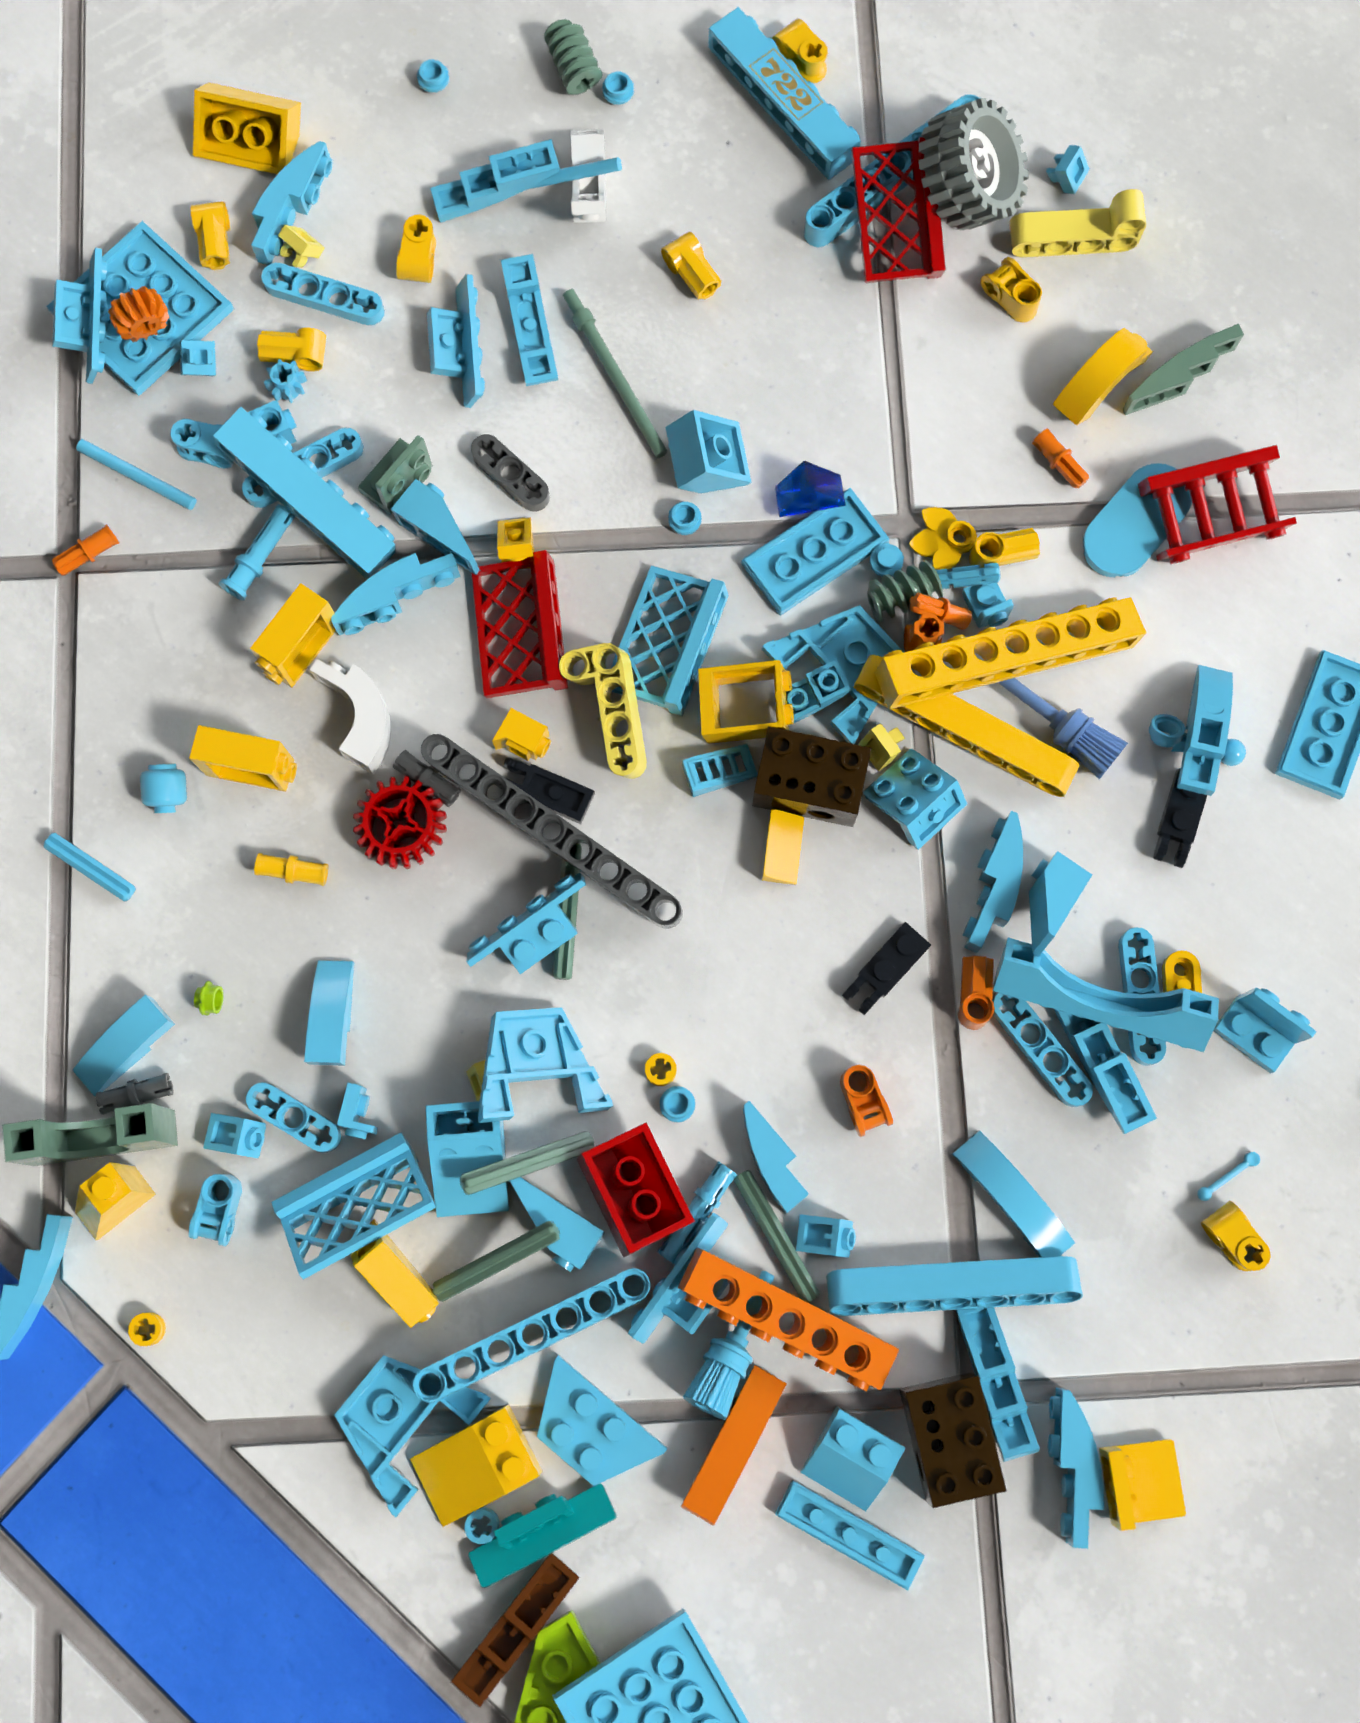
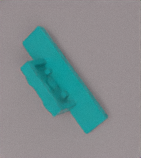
M597 1484L569 1500L562 1495L557 1498L555 1494H552L535 1503V1510L525 1515L522 1512H517L501 1521L503 1527L493 1531L496 1536L495 1539L469 1552V1558L480 1585L487 1588L615 1520L617 1514L605 1487L602 1484Z

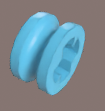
M481 1507L471 1512L465 1521V1533L476 1544L490 1542L495 1537L493 1531L500 1527L497 1514L487 1507ZM483 1516H487L491 1520L488 1523V1526H492L491 1533L484 1531L481 1535L476 1534L474 1529L477 1526L472 1525L473 1519L480 1520Z

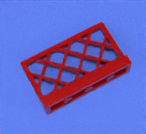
M919 137L918 141L853 147L851 150L865 283L927 277V279L940 278L946 271L941 218L936 213L939 206L937 203L931 205L928 196L931 194L929 187L924 188L921 180L926 177L925 170H919V160L924 159V154L919 152V143L926 141L923 137ZM910 151L911 166L905 173L890 162L896 152ZM890 153L887 158L884 157L882 154ZM873 155L882 163L873 176H870L861 168L860 156ZM885 166L900 178L891 191H888L875 180ZM911 171L913 174V180L908 177ZM862 177L868 182L864 188ZM903 181L914 189L915 198L909 206H906L893 195ZM870 185L885 196V199L876 210L864 200V193ZM888 200L903 211V214L894 225L879 214ZM915 203H916V213L911 210V208L915 205ZM866 211L871 214L868 220L866 219ZM906 215L918 223V232L912 240L897 229V226ZM874 218L889 229L880 243H877L868 235L867 227ZM892 233L907 244L898 258L882 247ZM918 237H919L920 247H919L917 244L914 243V242L917 240ZM869 244L875 248L871 254ZM909 248L921 256V269L910 270L900 262ZM879 251L893 264L885 273L872 274L871 259ZM895 266H897L901 270L891 272L895 268Z
M547 550L533 552V557H528L521 561H506L478 566L480 571L477 575L472 573L484 696L486 698H493L553 688L555 691L568 689V681L559 669V662L565 653L555 563ZM531 567L532 577L523 588L511 580L519 569ZM496 574L502 580L492 593L489 594L482 589L481 576ZM507 584L520 592L509 607L496 599ZM532 588H533V595H531V594L529 593ZM483 595L487 597L485 602L483 601ZM525 597L535 604V610L527 620L514 612ZM493 602L505 610L494 626L485 620V612ZM511 615L523 623L512 639L500 631ZM535 620L537 623V628L532 625L535 622ZM486 626H487L489 629H491L488 634H487V631H486ZM529 628L538 634V642L531 652H528L518 644ZM496 634L508 642L497 658L490 654L488 650V645ZM514 647L527 656L516 671H513L503 663ZM539 652H540V660H539L538 658H536V656H537V654H538ZM489 658L494 661L491 666ZM534 661L541 666L543 679L528 682L521 675L530 663ZM500 666L512 674L504 686L492 688L491 677ZM517 680H520L522 682L515 684Z

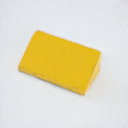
M771 809L762 881L791 885L797 884L805 817Z

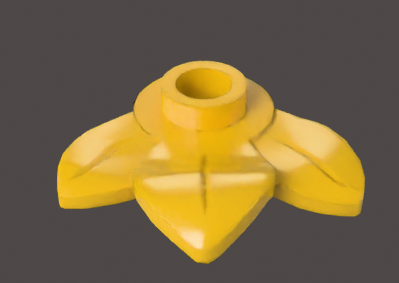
M937 507L923 509L922 517L927 529L915 535L910 541L909 546L921 556L933 557L932 563L935 570H949L958 564L962 554L972 549L977 539L976 531L968 522L957 521L950 510ZM962 535L965 541L962 543L956 542L953 536Z

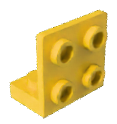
M1163 1439L1099 1448L1112 1526L1120 1531L1136 1529L1135 1523L1184 1517L1186 1515L1173 1440Z

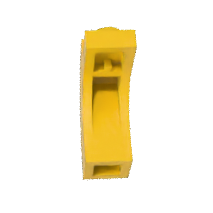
M1122 328L1088 359L1052 405L1076 426L1090 418L1110 391L1129 372L1145 363L1153 351L1147 347V342L1143 337L1136 333H1131L1126 328Z

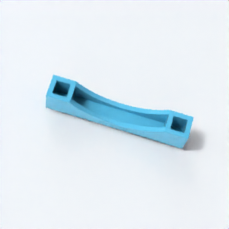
M1008 938L1005 944L993 986L994 992L1008 997L1029 1001L1042 1007L1053 1008L1080 1018H1087L1108 1024L1114 1028L1125 1029L1142 1034L1148 1038H1156L1200 1052H1204L1218 1022L1219 998L1185 988L1152 994L1123 993L1104 989L1085 982L1069 973L1054 961L1045 949L1037 957L1032 953V944Z

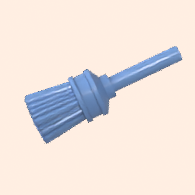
M1012 678L999 682L1001 686L1051 722L1049 726L1054 729L1053 743L1064 748L1067 754L1071 752L1099 780L1128 744V742L1094 724L1093 721L1095 719L1089 718L1080 708L1069 713L1063 709L1059 712L1017 679Z

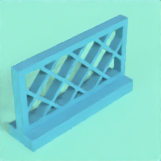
M650 567L619 645V648L629 655L631 666L638 680L634 681L637 700L667 708L670 713L683 716L698 677V669L702 667L729 596L723 581L711 578V581L708 582L659 567ZM656 577L670 581L673 587L672 590L658 597H655L652 591ZM691 588L703 590L699 601L686 606L681 593ZM677 596L683 609L665 617L659 604ZM656 606L662 619L643 627L640 621L642 613ZM695 611V614L692 618L690 613ZM687 615L691 623L688 631L675 637L669 623ZM666 626L671 639L653 647L647 634ZM644 636L650 649L632 658L628 651L631 642ZM684 641L682 647L680 648L678 643ZM675 645L679 652L677 660L663 667L657 654ZM615 655L611 668L617 663V655ZM654 656L660 669L641 678L636 664ZM672 672L670 678H668L667 673ZM664 676L667 686L663 696L650 694L645 684ZM621 686L616 687L612 691L623 695ZM642 686L643 691L637 690V688Z
M402 1132L271 1202L275 1214L281 1220L295 1265L303 1280L436 1208L419 1168L417 1156ZM410 1167L404 1182L392 1180L395 1174ZM378 1185L371 1200L360 1198L362 1192ZM387 1188L400 1190L393 1204L381 1202ZM409 1192L421 1194L422 1201L411 1207L403 1206ZM345 1203L339 1217L327 1215L330 1209ZM355 1205L367 1207L360 1222L348 1220ZM376 1210L389 1212L384 1222L378 1225L370 1224ZM313 1220L306 1235L295 1233V1228ZM322 1223L334 1225L327 1240L315 1238ZM344 1227L355 1229L349 1241L345 1243L337 1242ZM311 1245L322 1247L317 1258L305 1263L304 1258Z

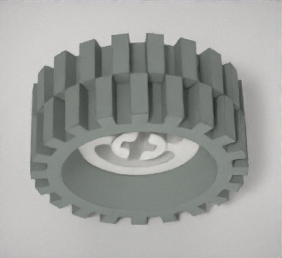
M986 98L971 101L931 118L927 122L929 127L924 128L922 132V137L926 141L919 143V152L924 154V159L919 160V170H925L926 177L921 180L923 187H929L931 194L928 196L931 205L937 203L939 206L936 211L939 217H947L946 224L951 227L957 226V230H970L1014 215L1017 212L1016 209L1020 208L1024 202L1021 196L1027 194L1028 187L1023 181L1029 179V170L1024 169L1023 163L1027 162L1028 159L1026 152H1021L1020 145L1024 143L1021 134L1016 136L1014 129L1017 125L1013 119L1006 120L1007 111L1003 107L997 109V102L993 100L986 101Z

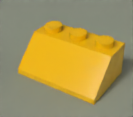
M208 82L194 89L193 156L278 174L292 160L300 133L301 102Z

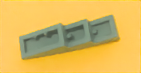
M1239 323L1207 336L1181 351L1154 371L1130 394L1123 408L1124 415L1186 394L1195 377L1209 373L1220 355L1236 349L1244 336Z

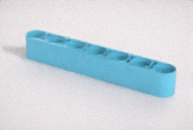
M972 94L964 95L938 114L980 98ZM928 123L923 124L900 142L918 141L919 137H922L923 129L929 127ZM910 151L896 152L890 160L903 173L911 166ZM885 153L882 155L887 158L890 153ZM875 159L863 170L870 176H873L882 163ZM885 166L875 180L888 191H891L900 178ZM911 171L908 177L913 180V174ZM854 176L815 203L807 211L804 238L811 246L824 247L859 222ZM862 177L864 188L868 182ZM903 181L893 195H896L908 184ZM870 185L869 188L874 190H867L864 193V200L875 210L885 199V196ZM840 206H847L849 209H843ZM815 224H822V225H824L825 227H820V228H819V227H816V226H814V225H815Z
M1069 1256L848 1268L834 1270L826 1275L829 1310L831 1314L837 1316L1063 1304L1075 1302L1083 1297L1077 1260Z
M628 1269L419 1371L414 1378V1393L422 1401H439L605 1320L645 1299L650 1290L649 1278L640 1269ZM635 1276L642 1281L643 1291L639 1296H629L623 1290V1282L627 1277ZM603 1292L608 1295L611 1303L610 1308L606 1312L597 1313L592 1310L589 1300L593 1294ZM564 1308L572 1309L577 1314V1323L571 1329H562L556 1323V1315ZM532 1324L540 1326L544 1332L543 1340L535 1346L527 1345L522 1337L524 1329ZM499 1340L506 1342L510 1348L508 1358L500 1363L492 1361L489 1356L490 1346ZM463 1357H470L476 1366L473 1376L468 1379L459 1378L455 1372L457 1361ZM433 1373L440 1378L441 1388L437 1394L428 1396L421 1389V1381L427 1374Z

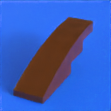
M553 1553L549 1554L450 1683L480 1708L580 1577Z

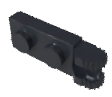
M506 757L503 765L508 770L525 776L522 785L509 780L554 813L576 823H582L595 795L594 790L531 764L529 766ZM495 784L497 787L504 790L503 785Z
M1179 768L1174 775L1157 835L1159 837L1153 859L1163 860L1168 850L1169 841L1172 839L1180 842L1174 857V866L1183 868L1187 861L1191 844L1196 836L1207 795L1177 788Z
M904 922L858 973L859 977L848 987L842 996L848 1001L859 992V988L865 982L868 983L875 992L860 1005L859 1011L865 1015L881 997L884 998L930 948L931 944L907 922Z

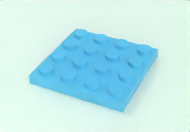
M143 221L102 256V261L107 262V275L105 282L101 281V291L106 292V306L104 312L100 311V321L105 322L106 327L104 341L99 342V352L105 354L104 364L140 396L180 359L181 340L200 341L234 310V307L226 297ZM89 269L73 283L89 285ZM146 286L147 289H155L162 297L168 309L167 312L170 318L166 321L167 326L164 329L158 330V335H151L147 340L140 338L138 341L132 342L130 339H122L110 320L108 310L112 307L111 301L119 299L120 293H127L131 288L138 290L140 287ZM53 300L46 307L49 310V312L54 316Z
M684 1608L552 1695L567 1723H749Z

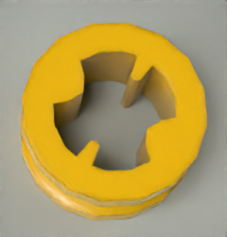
M665 1053L652 1055L645 1064L647 1079L656 1086L670 1084L677 1074L674 1059ZM664 1060V1065L670 1064L671 1070L666 1072L665 1079H657L658 1075L656 1074L653 1077L650 1069L656 1067V1061Z
M141 1313L131 1320L128 1334L134 1344L138 1346H152L162 1340L166 1325L163 1318L156 1313ZM144 1319H147L148 1324L155 1325V1333L149 1334L152 1337L147 1340L146 1334L139 1333V1326L145 1325L143 1323Z

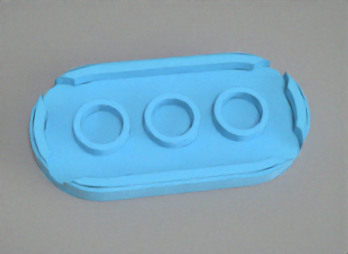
M1160 463L1141 467L1092 520L1084 533L1082 545L1085 559L1093 570L1103 576L1113 578L1116 576L1126 577L1132 575L1148 561L1167 539L1157 499H1153L1152 494L1141 497L1138 483L1147 477L1178 469ZM1184 486L1173 489L1174 494L1171 495L1178 525L1187 515L1192 505L1190 492L1185 491Z

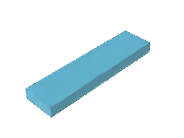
M791 1480L775 1511V1515L906 1590H909L925 1557L923 1553L794 1480Z

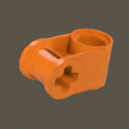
M855 1065L845 1070L840 1078V1087L858 1136L862 1137L865 1135V1131L883 1124L887 1126L893 1125L890 1109L881 1094L871 1069L863 1065ZM859 1072L866 1078V1087L862 1092H856L849 1086L848 1080L851 1073ZM877 1112V1115L864 1119V1116Z

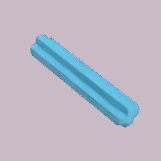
M50 834L44 842L43 846L46 850L122 901H128L136 890L134 885L58 834Z

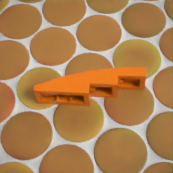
M754 1365L680 1507L712 1526L715 1525L787 1383Z

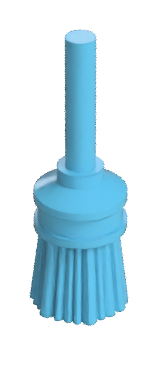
M761 1271L758 1278L772 1284L775 1277L766 1271ZM752 1296L747 1301L746 1310L749 1315H755L759 1312L762 1305L760 1296ZM739 1320L733 1332L728 1331L725 1338H713L711 1340V1346L703 1356L705 1362L683 1395V1399L692 1406L714 1417L726 1420L739 1380L745 1379L746 1370L753 1362V1358L746 1350L749 1343L746 1337L752 1325Z

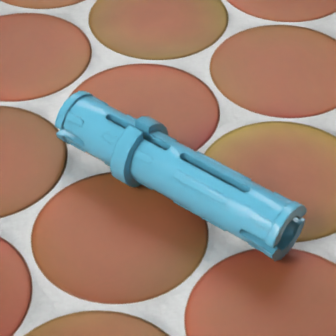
M717 1162V1165L702 1187H697L695 1190L696 1196L688 1207L695 1222L670 1234L657 1251L661 1256L674 1264L679 1252L687 1248L696 1236L695 1232L699 1224L711 1214L714 1208L718 1209L721 1205L719 1200L737 1176L734 1171L721 1162Z

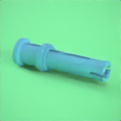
M277 504L250 547L244 554L237 555L234 560L235 566L226 579L222 578L220 580L219 586L233 597L244 601L247 597V589L256 577L260 578L263 573L262 565L296 516L285 506Z

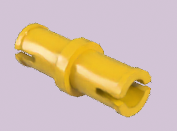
M258 853L254 874L285 879L286 883L291 884L294 881H301L325 886L329 865L326 863L298 860V856L290 855L289 858Z

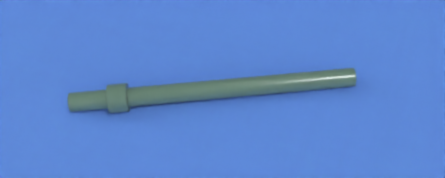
M567 290L563 294V298L573 313L572 320L579 331L584 332L655 457L658 459L668 453L666 447L595 327V318L588 308H584L575 290Z

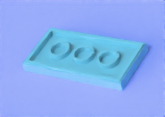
M849 488L742 559L741 564L781 616L869 557L877 546L888 544L890 538L854 491Z
M1322 650L1316 660L1275 774L1340 800L1345 796L1360 754V664Z

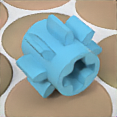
M278 359V363L272 368H266L271 379H266L264 385L267 391H272L275 400L279 401L283 398L293 403V399L299 394H305L300 383H305L307 378L304 371H299L296 361H292L289 364Z

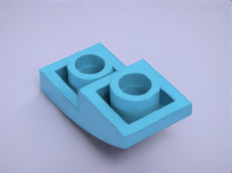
M837 659L807 673L806 678L792 684V691H786L787 704H792L794 723L816 713L852 691Z

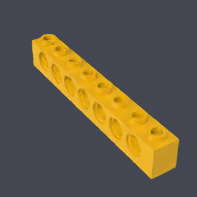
M1112 597L1092 607L1079 605L1064 614L1058 615L1057 612H1050L1041 616L1038 620L1027 622V620L1022 619L1013 622L1006 628L996 630V627H989L970 637H965V635L961 634L948 639L945 643L934 645L933 642H928L916 647L912 651L904 653L902 650H895L883 656L874 673L889 710L1131 649L1144 637L1146 630L1131 597L1121 600ZM1006 646L1010 647L1014 651V653L1009 651L1006 648ZM975 654L980 655L984 661L978 659ZM943 661L948 662L949 664H951V666L953 667V669L947 667V666L943 663ZM911 669H915L918 672H920L922 677L915 675Z

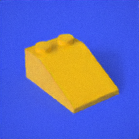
M509 1404L410 1458L443 1527L505 1496L539 1477L543 1472Z

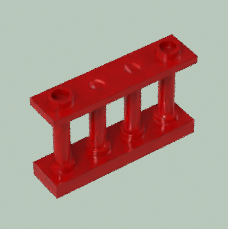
M1277 445L1150 476L1138 483L1141 497L1152 494L1153 499H1157L1170 549H1166L1156 555L1157 562L1169 559L1170 564H1176L1189 560V554L1262 535H1265L1266 540L1286 535V529L1297 524L1296 517L1279 520L1267 470H1270L1269 464L1280 458ZM1247 470L1249 475L1254 476L1266 523L1265 525L1249 529L1247 528L1235 479L1238 478L1237 473ZM1215 478L1217 483L1222 484L1234 533L1215 537L1203 487L1206 486L1205 481ZM1183 486L1185 491L1190 492L1202 541L1183 545L1171 499V495L1174 494L1173 489Z

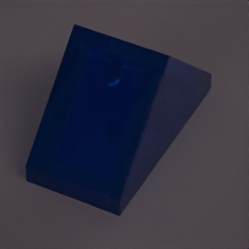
M805 460L775 486L779 517L846 506L841 475Z

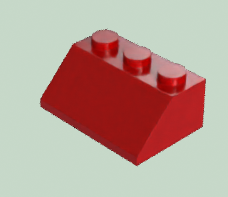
M647 1122L581 1153L576 1159L623 1258L695 1222Z

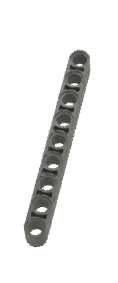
M432 734L424 739L421 745L422 757L439 773L663 929H670L680 923L683 917V910L679 901L672 894L446 736ZM436 746H447V753L442 759H432V751ZM467 764L475 765L474 776L467 780L460 779L459 772L463 766ZM492 785H503L504 792L500 798L495 800L488 799L487 791ZM523 803L530 804L532 806L531 815L524 820L517 819L515 817L517 807ZM551 823L559 824L561 827L559 836L552 840L545 839L543 836L544 828ZM578 843H585L589 845L588 855L581 860L572 858L571 851L573 847ZM614 863L618 866V873L613 879L604 880L600 877V869L604 864ZM634 883H643L647 887L646 895L640 900H633L628 896V890ZM663 903H671L676 907L674 917L667 921L657 917V909Z

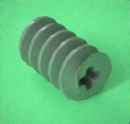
M567 19L557 20L552 23L544 33V41L548 45L549 53L553 56V62L557 66L559 75L562 77V83L566 87L568 94L579 95L595 86L602 78V70L598 67V61L593 56L592 48L588 46L589 40L584 35V29L580 24H572Z
M923 560L919 563L918 568L915 565L908 566L906 573L903 570H896L893 577L889 574L883 575L881 583L877 579L870 580L867 597L872 613L877 622L880 623L883 620L882 611H886L890 618L895 617L896 606L903 613H907V602L916 593L933 597L932 593L936 592L941 598L943 597V590L935 568L930 562Z

